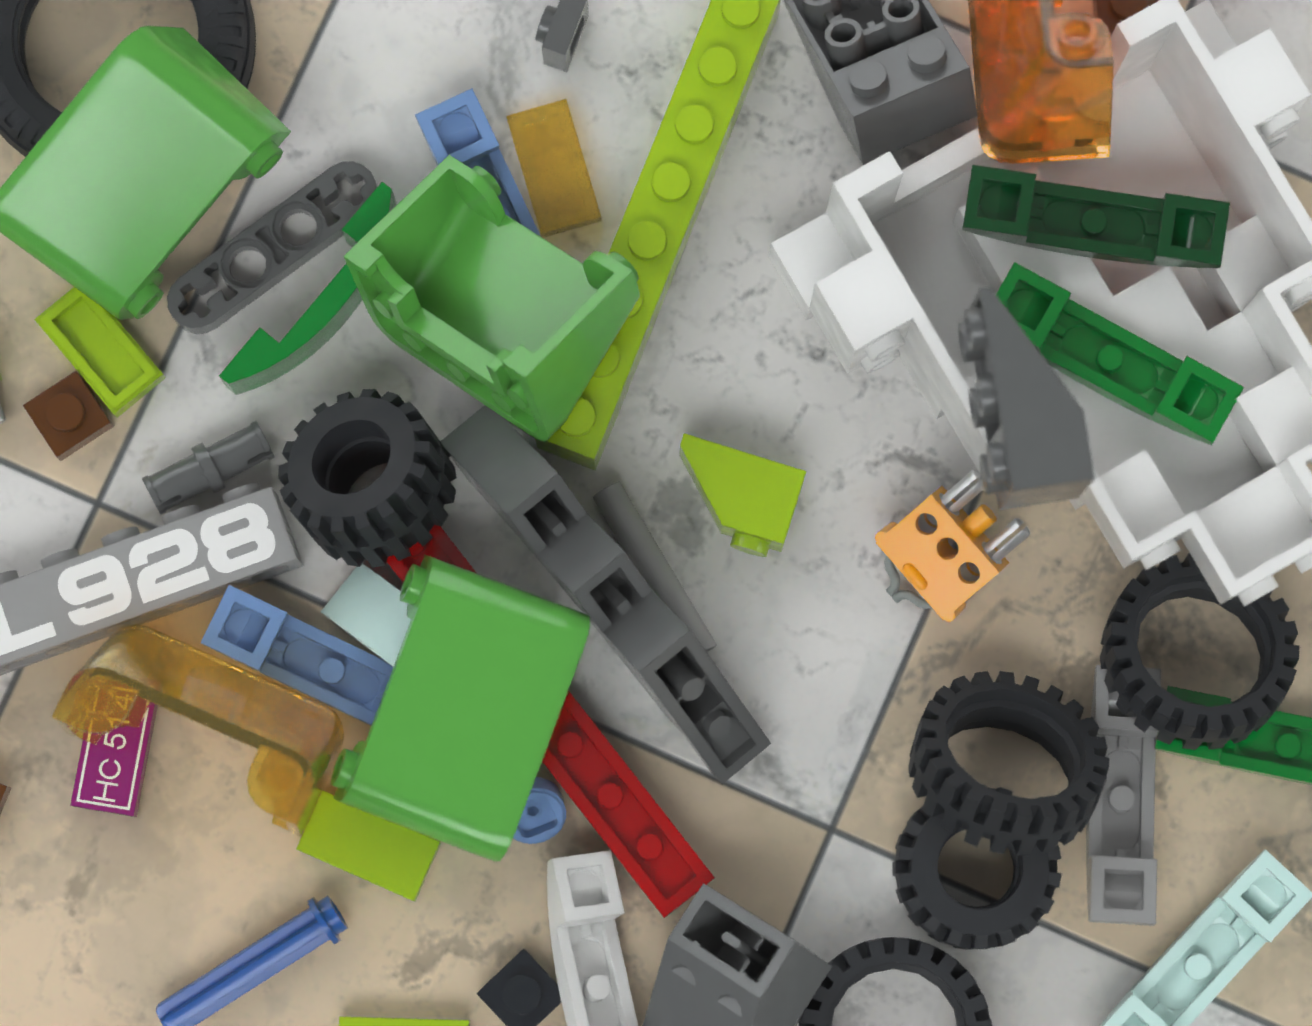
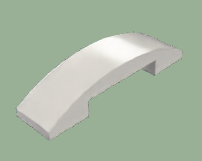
M611 850L550 859L547 861L549 928L557 983L567 1026H638L615 919L625 912Z

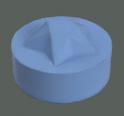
M541 777L535 778L513 839L527 844L542 843L553 838L562 829L566 820V808L561 791L550 780Z

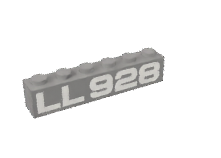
M258 483L243 485L223 494L224 504L200 512L198 505L182 507L165 514L162 517L163 526L141 534L138 527H128L104 536L101 539L104 547L79 555L78 549L73 548L49 555L41 560L43 569L21 577L18 576L16 570L0 573V676L224 595L228 585L242 589L302 567L301 558L277 493L272 487L261 490Z

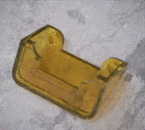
M138 624L124 626L114 632L65 687L52 718L67 734L95 746L102 735L116 728L127 726L139 729L152 702L258 749L247 777L249 795L256 806L273 816V825L302 837L320 794L326 786L337 758L341 753L345 738L342 721L336 712L325 704L153 628Z

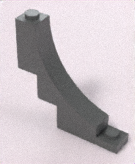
M484 405L441 440V443L466 479L528 547L582 613L590 617L592 625L623 661L665 716L683 734L709 771L721 784H724L771 744L692 631L652 591L625 551L585 511L560 474L505 418Z

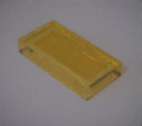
M563 99L507 115L508 127L541 237L545 238L602 221L567 100Z

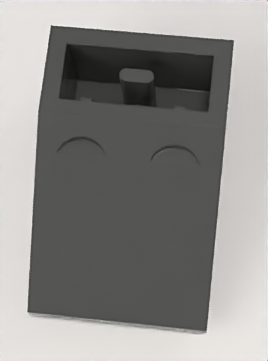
M783 0L837 120L863 165L889 151L893 153L978 116L970 67L929 0Z
M990 287L979 288L970 308L964 311V322L958 323V337L963 362H974L977 377H975V388L969 389V405L974 428L985 427L988 443L986 444V454H980L979 457L985 494L996 493L998 510L1078 499L1095 480L1084 410Z
M703 883L667 939L643 1026H795L832 966L792 938Z

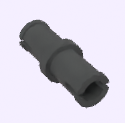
M257 421L250 423V426L208 447H205L203 442L192 447V455L150 476H145L142 480L160 515L166 513V510L210 488L214 493L226 488L223 483L224 481L267 459L271 460L275 457Z

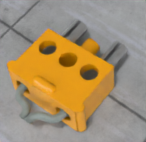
M973 469L948 491L943 486L939 487L898 524L890 522L875 535L876 544L886 554L884 561L885 570L891 578V584L886 589V592L892 596L896 603L907 599L917 607L923 609L933 608L942 620L947 622L953 621L965 609V601L1010 563L1005 556L1030 535V530L1026 526L998 550L996 546L1024 522L1015 518L992 539H989L983 532L997 521L993 511L985 504H981L970 515L962 509L984 490L982 479L957 501L954 499L957 494L981 475L979 471ZM927 514L935 517L937 525L929 522ZM948 538L953 539L957 543L958 549L950 546ZM969 562L974 563L978 567L980 574L971 570ZM894 565L924 599L913 591H898L900 575Z

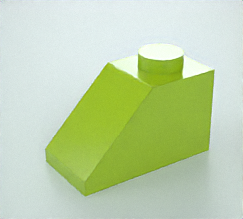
M684 433L680 443L679 455L720 533L732 537L730 546L739 551L760 557H767L769 549L782 552L806 471Z

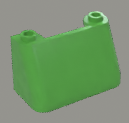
M140 27L128 35L113 50L0 187V232L120 320L134 317L140 319L147 315L163 297L164 292L159 286L163 281L164 274L158 268L233 180L246 178L250 174L256 179L261 178L277 164L283 154V150L279 146L291 131L184 28Z
M448 155L343 257L371 319L388 339L531 437L546 442L568 419L640 297L637 285L639 280L638 273L626 258L616 252H611L607 255L601 251H594L581 263L507 216L498 198L501 194V188L489 172L480 166H474L471 169Z
M424 555L421 566L413 564L410 567L401 588L400 601L408 604L406 615L411 621L366 741H359L353 751L344 748L335 763L331 776V785L337 787L334 799L469 853L498 862L506 854L515 835L584 650L590 628V617L585 613Z

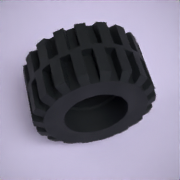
M363 389L357 398H354L351 392L337 395V403L328 407L324 402L313 409L317 415L309 422L301 420L294 429L298 437L295 441H287L282 451V455L288 462L279 466L278 479L284 485L280 489L283 501L290 508L289 511L327 555L335 560L342 558L347 565L360 567L366 559L372 567L385 566L389 556L394 555L400 561L411 555L409 548L419 542L424 547L433 538L429 532L434 525L442 527L449 516L443 507L445 504L454 503L456 489L451 484V481L455 480L457 476L455 466L449 459L450 454L420 412L410 402L404 403L399 395L388 391L381 397L376 389ZM388 463L383 473L371 485L360 491L348 494L354 482L364 472L377 465Z
M1002 787L994 789L1006 795H1012L1013 791ZM923 806L917 810L906 822L905 829L898 837L895 849H897L895 861L892 862V876H895L898 888L895 890L899 902L903 903L909 912L907 916L916 926H920L929 933L927 936L938 942L952 945L954 948L982 950L1015 942L1017 938L1024 934H1029L1039 925L1037 922L1044 914L1049 913L1055 902L1052 900L1055 888L1060 887L1062 873H1057V860L1061 859L1059 845L1056 846L1055 850L1043 854L1035 845L1031 855H1016L1013 843H1009L1007 848L1013 861V879L1009 889L999 900L992 904L981 907L968 906L956 901L946 892L938 874V859L942 848L952 836L966 829L960 827L955 833L951 834L941 827L944 813L931 817Z

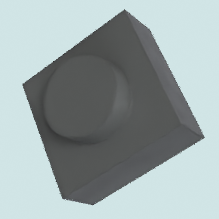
M560 0L557 8L547 5L535 37L536 41L543 43V64L567 72L589 16L588 0Z

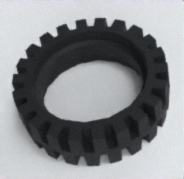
M1190 553L1183 562H1180L1178 556L1174 555L1161 562L1157 568L1154 566L1148 570L1143 569L1136 579L1133 578L1117 599L1102 634L1101 644L1103 648L1100 654L1101 669H1107L1104 682L1108 692H1118L1119 696L1116 705L1124 715L1131 710L1137 715L1134 722L1136 727L1144 733L1150 726L1159 730L1156 740L1170 745L1176 737L1182 739V748L1196 750L1202 742H1207L1208 749L1211 750L1223 748L1229 740L1236 744L1246 739L1253 730L1257 732L1279 708L1297 672L1294 668L1299 660L1300 646L1293 645L1298 635L1295 621H1285L1290 609L1284 599L1280 598L1272 601L1270 598L1272 591L1246 606L1242 604L1238 595L1220 605ZM1190 597L1214 602L1237 616L1255 638L1260 655L1258 678L1251 690L1231 704L1209 707L1182 701L1160 687L1143 666L1137 646L1140 624L1149 611L1167 600Z
M984 671L976 672L971 682L965 676L956 678L952 681L950 688L944 685L935 693L933 700L928 702L918 724L909 755L908 769L909 777H914L912 788L916 797H926L923 806L926 812L931 817L944 813L941 827L951 834L955 833L960 827H963L967 830L964 842L976 847L982 837L990 839L991 852L1004 854L1008 844L1013 843L1016 855H1031L1035 845H1037L1042 854L1053 851L1058 842L1065 846L1074 840L1078 831L1080 833L1083 831L1096 808L1107 779L1109 757H1105L1108 746L1105 737H1096L1099 726L1093 717L1081 719L1084 707L1075 699L1063 705L1061 699L1064 691L1051 685L1046 693L1037 690L1039 679L1026 675L1022 685L1015 684L1013 672L1000 671L996 681L993 682L989 672ZM983 727L1014 731L1039 743L1059 762L1068 779V787L1057 795L1032 799L1002 794L977 782L956 762L948 745V740L962 730Z
M899 937L877 938L850 947L828 963L832 968L800 1016L798 1026H832L834 1010L849 987L868 974L896 969L917 973L939 987L954 1010L957 1026H992L984 994L980 991L977 982L969 971L959 961L933 945L915 939Z

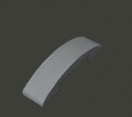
M1096 665L1091 717L1099 726L1096 737H1105L1108 746L1105 757H1109V770L1100 799L1086 825L1089 922L1154 926L1156 924L1157 859H1153L1155 746L1159 730L1150 726L1144 733L1134 725L1137 715L1132 710L1125 715L1116 705L1119 696L1118 692L1109 693L1104 682L1107 669H1101V665ZM1146 668L1161 687V669Z

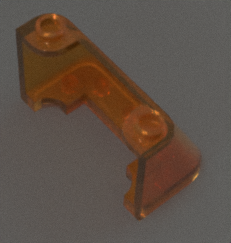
M967 0L978 134L982 150L991 159L1009 164L1110 157L1114 61L1111 35L1108 27L1099 18L1088 13L1055 14L1054 7H1062V0Z

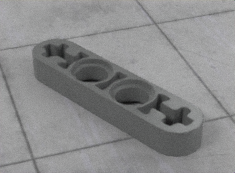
M353 161L340 162L330 167L179 277L171 286L167 296V307L174 321L184 331L193 334H206L213 331L344 236L342 228L378 187L371 171L364 165ZM346 179L352 185L358 184L360 181L365 183L359 190L363 199L360 204L353 206L348 200L341 201L330 209L333 217L338 221L328 226L321 209L312 200L321 195L325 206H328L340 195L337 187L340 181ZM304 213L310 215L317 223L315 236L304 245L295 246L289 244L282 238L281 229L283 223L291 215ZM245 250L259 252L266 260V268L263 275L258 280L250 283L237 281L231 274L233 259L237 254ZM219 269L227 287L237 295L227 301L222 290H219L207 300L206 303L210 312L206 316L200 318L194 311L184 316L182 311L188 306L184 296L191 290H195L202 296L217 287L214 279L209 275Z

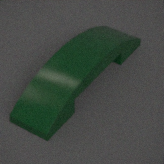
M972 165L962 230L1022 246L1089 258L1158 266L1220 268L1230 202L1165 193L1163 199L1038 181L1036 180V174Z

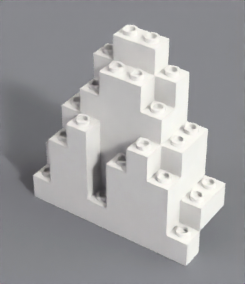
M1160 0L1118 23L1100 60L901 170L890 151L833 182L826 213L771 243L769 251L770 260L805 320L807 321L812 317L816 319L847 374L861 366L869 374L900 357L935 418L938 419L946 415L979 472L980 454H986V444L988 443L985 427L975 429L972 422L969 389L975 388V377L977 376L974 362H963L959 345L958 323L964 322V311L970 308L979 288L990 287L996 295L1014 262L1071 292L1069 299L1171 355L1183 361L1188 356L1244 387L1243 391L1235 399L1236 403L1214 443L1209 445L1135 413L1051 367L1084 410L1095 480L1078 499H1071L1070 502L1075 510L1083 505L1087 506L1123 569L1139 560L1146 570L1154 567L1181 551L1176 542L1182 539L1220 605L1237 595L1244 606L1279 587L1273 575L1295 563L1301 574L1312 568V473L1307 466L1309 463L1312 464V346L1291 313L1312 300V220L1269 149L1285 140L1289 136L1286 131L1301 120L1297 113L1311 94L1271 28L1237 46L1210 0H1205L1186 12L1178 0ZM972 165L1036 174V180L1153 198L1163 199L1165 193L1230 202L1221 267H1172L1103 260L1022 246L964 231L962 227Z

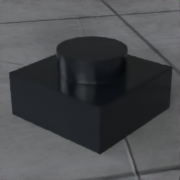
M524 948L476 993L506 1026H538L562 1003L558 984Z

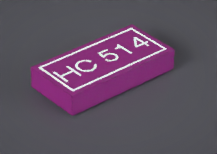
M94 679L70 806L137 817L160 697L158 689Z

